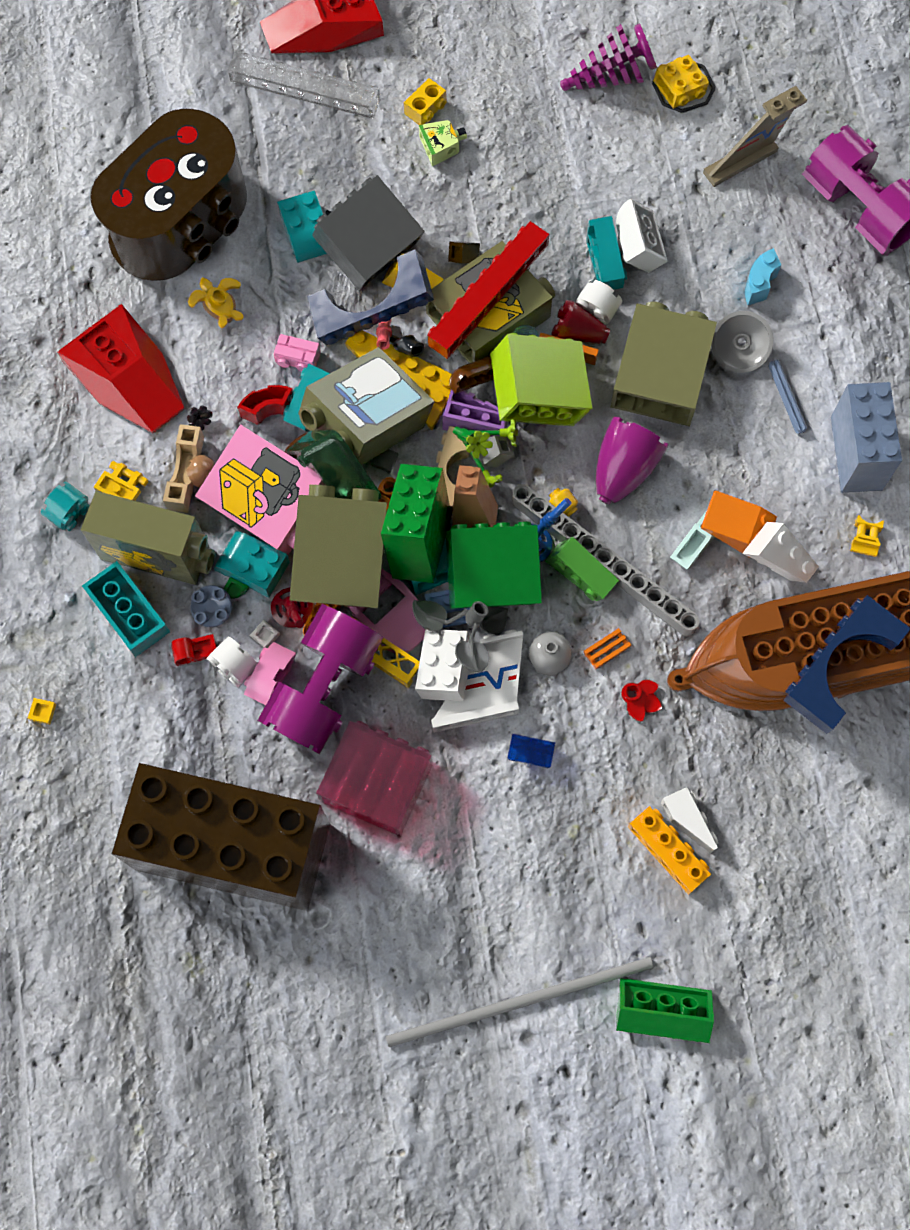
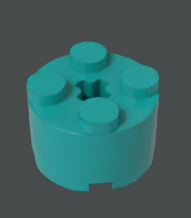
M65 481L63 482L65 486L58 485L48 495L44 502L47 507L45 510L41 509V515L61 530L67 529L71 531L77 524L76 519L80 514L85 515L90 505L85 494Z

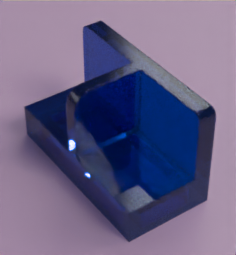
M512 734L507 759L527 764L529 768L530 765L551 768L556 742Z

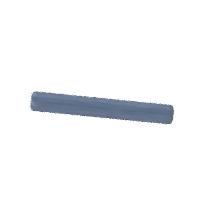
M771 361L768 367L793 428L797 434L804 433L807 426L780 361Z

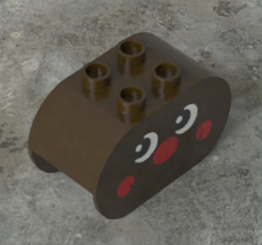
M186 108L167 112L152 123L98 175L92 185L90 198L97 219L109 231V248L120 267L137 278L161 281L183 274L195 262H204L210 256L213 244L222 235L225 237L230 236L237 229L240 221L239 218L246 206L247 190L234 138L228 127L210 113Z

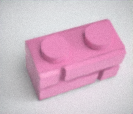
M280 334L274 350L275 362L284 368L289 366L296 367L301 372L305 367L307 368L308 364L316 367L321 354L320 344Z

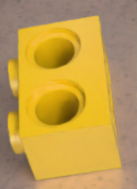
M428 78L404 101V114L418 125L429 122L439 109L441 110L445 107L447 103L446 90Z

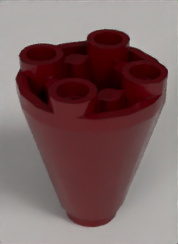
M566 300L564 305L559 308L557 318L560 319L557 325H554L551 332L552 336L562 339H573V341H582L583 343L605 344L610 334V329L574 301Z

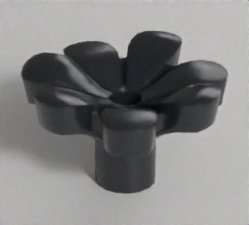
M201 405L199 409L192 407L190 415L187 416L188 425L200 427L203 431V424L209 425L211 423L209 418L213 416L212 411L207 410V407Z

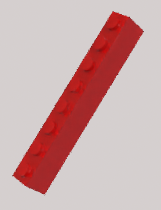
M531 221L526 226H522L514 240L508 241L504 251L494 257L489 268L483 269L479 279L468 286L462 298L459 297L455 301L453 308L443 314L439 324L429 330L427 334L428 346L448 359L547 248L550 234Z

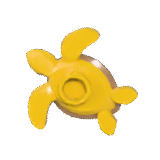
M202 277L199 283L201 290H194L188 299L189 306L193 308L198 302H202L206 312L218 320V325L221 328H224L233 319L236 321L243 320V314L236 310L233 296L227 292L230 289H239L241 287L240 282L233 278H224L220 281L218 287H213L210 280Z

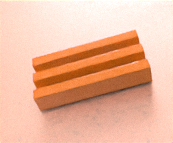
M618 628L584 650L583 653L596 670L630 648L631 644ZM618 636V639L591 656L590 653ZM621 642L623 643V646L596 663L595 659Z

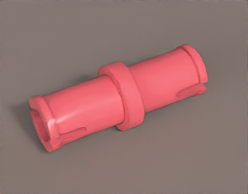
M391 320L379 323L376 329L378 337L377 347L381 350H386L390 346L389 341L392 335Z

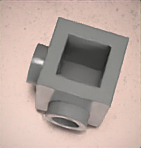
M496 435L489 437L487 441L493 442V447L486 448L488 454L484 457L480 454V459L483 466L499 467L512 458L514 454L508 437Z

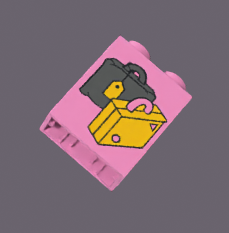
M240 424L195 496L274 548L289 555L291 550L294 549L298 495H308L309 485L333 486V484L322 475Z

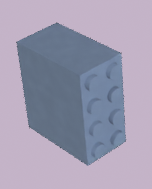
M891 383L848 384L831 415L841 493L883 491L902 462Z

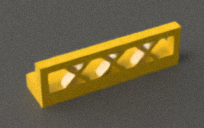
M383 637L382 643L386 646L381 647L380 644L377 651H380V655L375 653L371 662L375 663L374 666L409 689L413 683L412 678L419 669L420 661ZM382 650H394L396 659L387 661L383 658ZM410 661L415 666L407 674L401 670L400 662Z

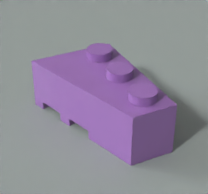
M451 390L443 414L442 430L448 431L449 426H458L461 429L465 428L475 431H500V429L507 428L508 421H500L498 407L487 401L483 402L477 399L475 394L465 391L455 394Z

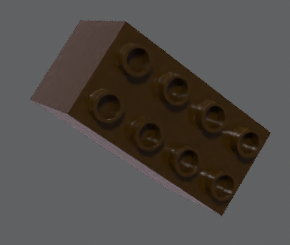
M139 763L111 854L136 871L308 911L330 822L320 804Z

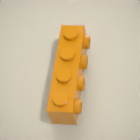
M649 806L629 823L628 828L689 895L711 875L709 872L710 868L702 859L698 860L693 855L694 850L688 843L685 842L683 844L678 838L679 834L671 825L667 826L664 823L662 814L656 808L652 809Z

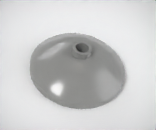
M750 311L733 312L721 319L716 325L711 344L712 351L716 360L724 368L737 373L750 372L762 366L769 358L773 348V333L767 321L760 315ZM739 338L746 340L743 346L738 344Z

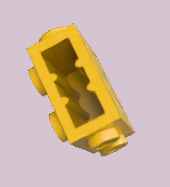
M689 54L684 57H678L667 64H661L657 67L653 79L673 109L678 106H684L692 100L701 99L706 94L709 84L708 78L701 72L697 63L693 61Z

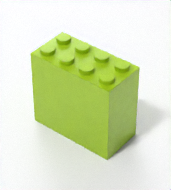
M510 333L490 353L500 421L511 422V419L516 418L517 422L574 426L592 409L582 341Z

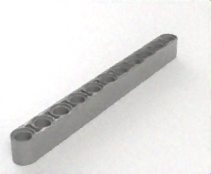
M517 485L513 490V505L538 525L541 518L556 508L527 485ZM523 494L527 498L522 500L517 498V496ZM541 507L543 511L536 512L533 508ZM562 513L557 518L560 523L551 526L550 529H546L549 534L560 542L571 538L566 535L567 532H574L576 534L574 538L581 545L589 544L592 546V549L587 551L619 580L616 583L617 586L681 635L692 636L699 625V617L693 611L567 515ZM606 557L609 559V561L603 563L599 560V558ZM618 569H622L625 571L626 574L621 576L618 575L615 571ZM639 582L643 587L635 588L632 583ZM656 595L659 601H652L649 596ZM673 608L676 614H669L666 609ZM690 621L693 627L688 628L683 622Z

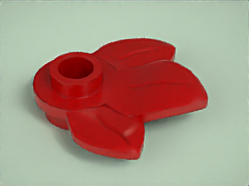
M643 680L638 684L628 683L622 688V699L627 703V712L633 719L642 722L645 712L654 713L662 709L659 699L654 695L659 686L656 682ZM634 691L636 696L630 697L628 692Z

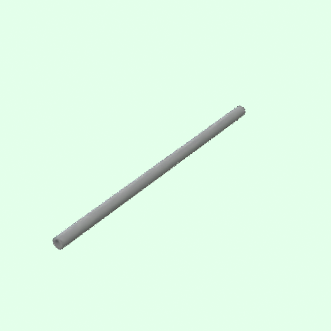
M650 957L387 1035L388 1047L396 1046L654 968Z

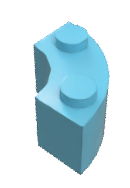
M774 248L760 255L752 265L745 286L747 305L766 300L771 288L770 281L778 276L781 263Z

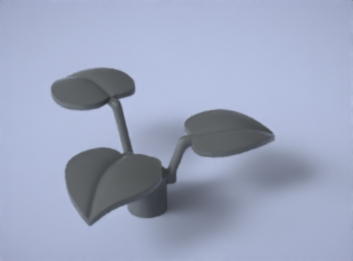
M414 600L412 603L413 614L417 622L424 629L432 632H439L443 625H449L465 616L467 624L472 626L473 630L469 642L462 641L456 646V658L463 666L474 672L480 673L485 670L489 662V653L482 643H473L474 636L479 626L488 634L498 635L502 633L506 626L508 608L499 606L487 607L484 603L477 601L473 603L469 610L464 609L460 614L446 620L447 612L442 605L433 601Z

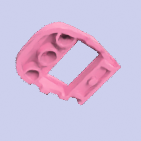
M381 568L379 597L392 584L405 597L377 624H373L362 613L368 607L348 606V608L351 610L353 618L408 653L424 640L425 629L415 619L412 609L413 601L419 600L403 582L398 579H392V575ZM387 649L388 651L395 653L394 650Z

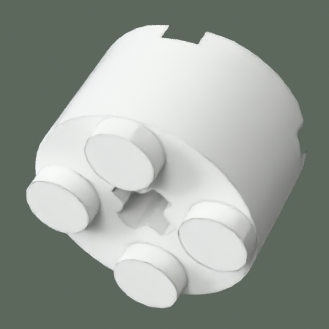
M589 280L575 303L606 325L611 321L622 304V298L619 295L616 298L612 294L614 290L605 283L597 280L591 283V280Z
M228 636L206 659L214 667H218V672L226 680L229 679L233 685L239 688L246 678L253 673L258 663L247 651L240 648V645Z

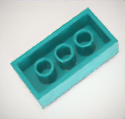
M118 561L82 585L135 658L170 633L166 624Z

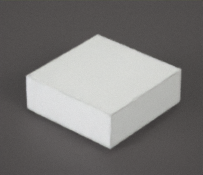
M263 620L249 636L261 647L268 648L280 636V632Z

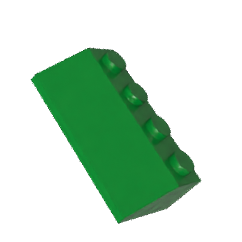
M620 978L616 1031L710 1043L714 1025L712 990Z

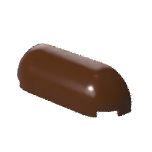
M491 355L458 367L449 379L451 390L456 394L494 380Z

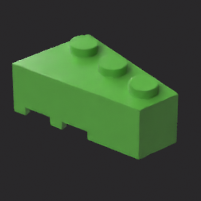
M574 537L560 542L545 559L546 563L584 591L585 595L591 600L599 601L604 599L619 581Z

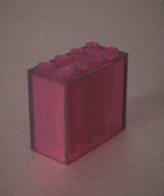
M350 721L316 795L320 802L401 837L433 766L432 755L425 748L418 746L416 749L409 746V742L404 739L397 738V740L388 737L389 734L380 729L373 731L364 722L356 721L355 723Z

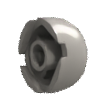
M545 632L538 635L529 648L531 664L537 672L543 675H557L567 669L571 661L572 649L569 641L557 632Z

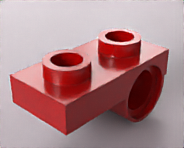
M213 634L194 639L183 637L171 642L176 666L205 660L217 648Z

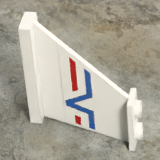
M509 630L504 635L499 636L490 634L480 640V643L487 648L489 653L488 665L480 673L468 670L464 701L445 700L435 717L431 719L434 733L513 716L519 713L517 694L523 641L522 631Z

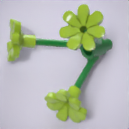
M516 418L511 419V425L508 428L500 429V431H475L465 428L461 429L458 426L453 429V434L463 441L467 452L471 454L477 466L481 468L490 488L495 483L501 482L503 477L501 474L491 476L488 470H485L479 456L480 454L483 457L488 454L486 448L493 447V442L487 441L490 435L508 437L512 446H517L515 437L518 436V429H515L517 424Z

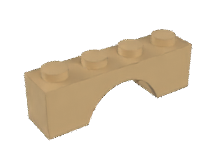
M181 424L179 426L176 440L175 469L171 480L167 481L163 502L168 510L188 513L194 484L190 481L186 470L191 465L190 461L195 456L201 455L204 435L200 427Z
M449 426L448 432L443 433L441 444L444 446L442 451H438L436 458L438 467L443 468L451 514H453L455 485L449 480L447 472L453 463L468 458L470 454L467 452L463 441L453 434V429L455 428L453 426Z

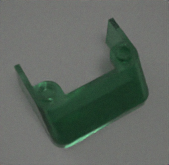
M335 430L309 431L286 450L288 455L296 454L298 462L303 467L313 468L326 486L335 487V498L352 499L354 488L379 491L345 440ZM380 491L378 501L382 498Z

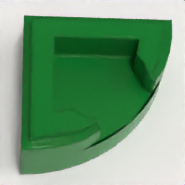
M230 577L223 589L229 594L231 599L243 596L249 590V586Z

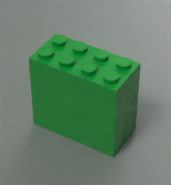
M400 464L381 530V537L392 579L434 583L452 515L443 468Z
M530 521L518 522L514 526H510V522L497 523L493 527H489L488 523L475 524L472 528H467V524H458L446 532L450 609L470 608L477 601L484 603L487 607L542 603L537 525H531Z

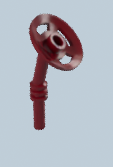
M291 587L282 589L274 596L271 602V613L274 620L286 628H302L313 610V602H307V608H305L304 602L300 601V607L297 601H290V596L281 599L280 597L283 594L290 592ZM276 605H279V611L283 615L282 618L276 612ZM282 605L285 606L286 613L282 610Z

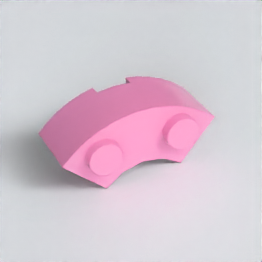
M275 642L268 648L264 647L253 673L244 682V685L247 686L244 695L266 705L278 682L282 683L291 670L296 653Z

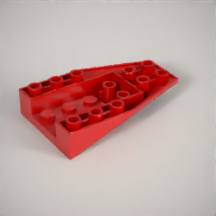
M292 0L260 21L271 54L333 52L384 36L383 20L374 0Z
M122 304L57 351L63 364L100 405L151 433L156 432L185 409L163 353Z

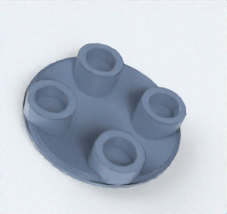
M204 586L192 594L191 614L196 623L204 627H217L223 624L230 616L232 610L231 598L219 586Z

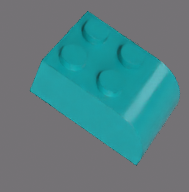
M315 190L277 201L279 213L297 263L327 254L312 236L315 231L314 226L317 224L316 221L323 215Z
M236 531L215 564L214 570L248 585L250 589L269 598L290 561L286 553L248 534Z

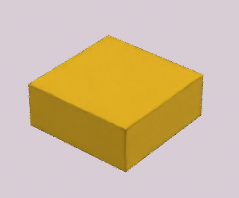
M33 698L27 719L50 725L57 704Z

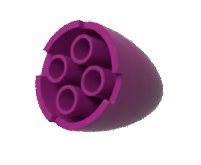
M613 417L601 444L596 468L597 495L600 496L599 500L608 505L611 502L617 503L636 490L653 472L669 446L666 442L663 444L659 442L660 437L634 422L622 423L623 419L620 417Z

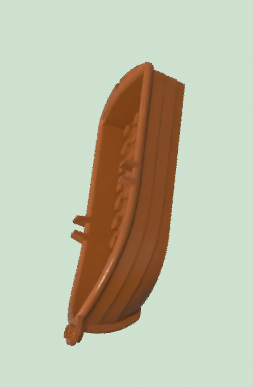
M910 571L772 600L740 611L713 629L698 646L688 666L670 672L667 677V684L673 691L679 692L693 688L714 701L745 710L772 711L791 708L784 701L788 695L785 690L793 681L795 683L801 678L798 675L806 664L810 666L814 660L811 659L813 654L819 648L824 649L827 645L824 640L832 631L834 633L840 628L837 626L838 622L844 615L849 617L852 613L850 607L857 599L862 600L868 595L910 627ZM910 630L899 645L891 651L881 644L867 640H853L837 646L829 658L826 673L828 687L833 698L837 697L840 699L852 693L910 681ZM675 678H679L681 683H677Z

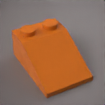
M714 491L701 529L743 553L767 522L775 523L777 516L761 506L719 491Z

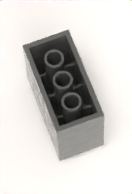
M378 175L373 179L371 177L366 179L358 191L354 189L347 195L348 199L344 203L338 202L328 216L326 213L323 214L316 221L317 224L314 226L315 231L312 235L359 291L394 263L397 257L405 254L417 244L425 232Z

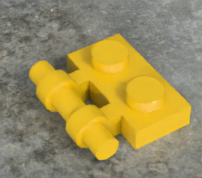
M112 461L109 468L114 470L113 473L110 474L104 470L93 488L95 491L136 501L141 491L135 486L137 484L146 486L149 479L143 477V474L138 471L134 472L128 469L127 465ZM124 475L130 479L126 482L120 479V477Z

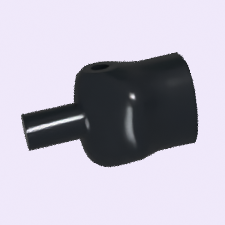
M392 334L389 342L393 343L396 351L411 357L419 356L424 351V344L416 340L414 335H406L399 338Z

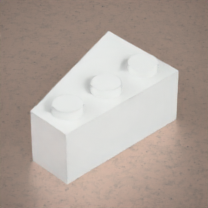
M767 522L742 553L757 560L758 563L766 565L772 571L790 581L807 583L819 568L784 523Z

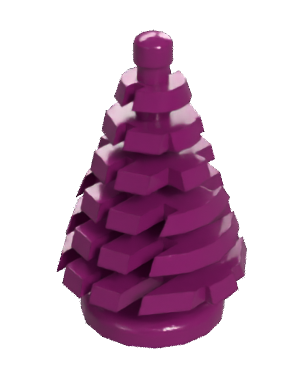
M639 23L634 26L638 43L632 47L628 43L622 25L620 24L616 27L625 51L619 52L611 32L607 38L614 56L609 58L603 42L599 43L598 48L603 61L598 63L592 50L589 53V57L593 66L588 68L584 59L579 62L582 71L577 73L574 67L570 71L572 76L560 81L562 90L567 91L573 86H576L577 90H582V83L585 81L590 89L595 88L592 78L596 76L601 87H608L603 73L608 71L613 85L618 86L619 82L613 69L619 66L625 84H632L624 65L627 61L630 62L637 82L643 83L644 81L635 58L644 56L651 70L656 69L657 65L641 24Z

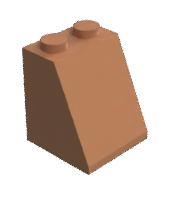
M459 465L454 491L452 527L458 524H467V528H472L475 524L488 523L489 527H493V525H496L498 504L481 468Z

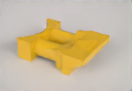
M858 515L854 527H858L857 535L851 543L850 551L877 557L881 544L878 533L883 529L884 520L879 523H868ZM866 529L870 530L869 536L865 535Z

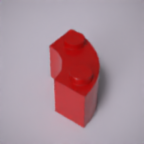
M283 385L267 386L268 388L252 391L237 406L240 417L260 425L265 418L271 415H283L286 406L290 405L293 399V389Z

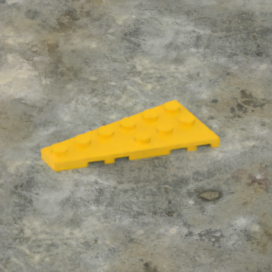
M362 330L349 337L345 344L359 358L377 348V337ZM390 344L388 349L382 351L435 401L426 421L427 426L433 430L446 408L451 392L449 379L452 374L423 359L396 351L393 345Z

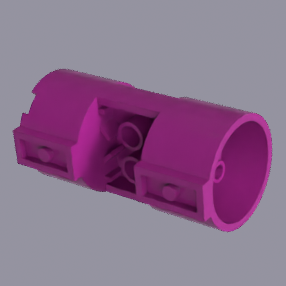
M850 125L842 126L841 132L837 134L831 133L815 149L809 158L812 162L805 167L802 175L828 201L833 203L849 191H852L867 206L855 228L882 255L888 256L892 251L898 249L910 239V179L907 181L901 178L888 187L876 184L878 179L869 172L878 158L879 153L875 150L877 145L869 138L867 140L863 139Z
M322 604L300 644L322 656L302 693L278 682L257 721L268 727L272 723L275 725L273 730L308 749L312 745V751L320 755L330 735L333 732L337 733L343 723L340 720L342 715L320 703V701L327 699L331 691L328 687L331 681L335 682L342 671L339 666L361 677L364 674L369 675L375 664L371 661L383 637L352 617Z

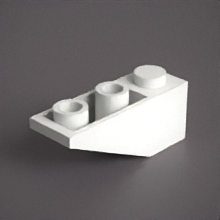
M686 787L662 799L661 804L673 825L708 852L713 853L718 849L717 837L714 832L709 831L706 825L708 820L704 812L698 810L696 806L698 801L692 791L689 792Z

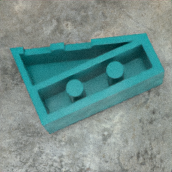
M612 216L589 220L586 244L596 279L605 283L613 290L621 289L624 287L625 280H627V271L622 265V254L619 250Z
M308 364L307 368L305 367L302 370L299 386L294 388L292 392L293 399L283 412V420L310 432L302 424L298 414L306 387L330 373L311 364Z

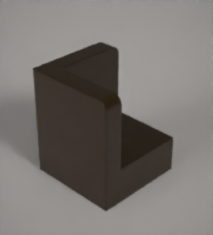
M449 241L448 262H472L479 257L480 243Z

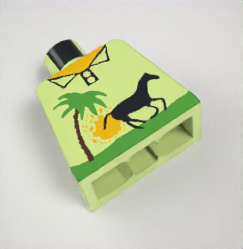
M448 120L419 125V138L432 166L458 154L459 141L467 139L465 128L462 127L454 130L451 122Z

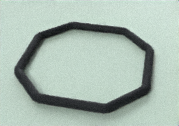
M697 63L698 67L702 68L712 88L706 101L683 109L678 107L673 109L670 104L665 103L657 85L652 81L657 96L664 107L684 113L709 103L715 91V85L703 64Z

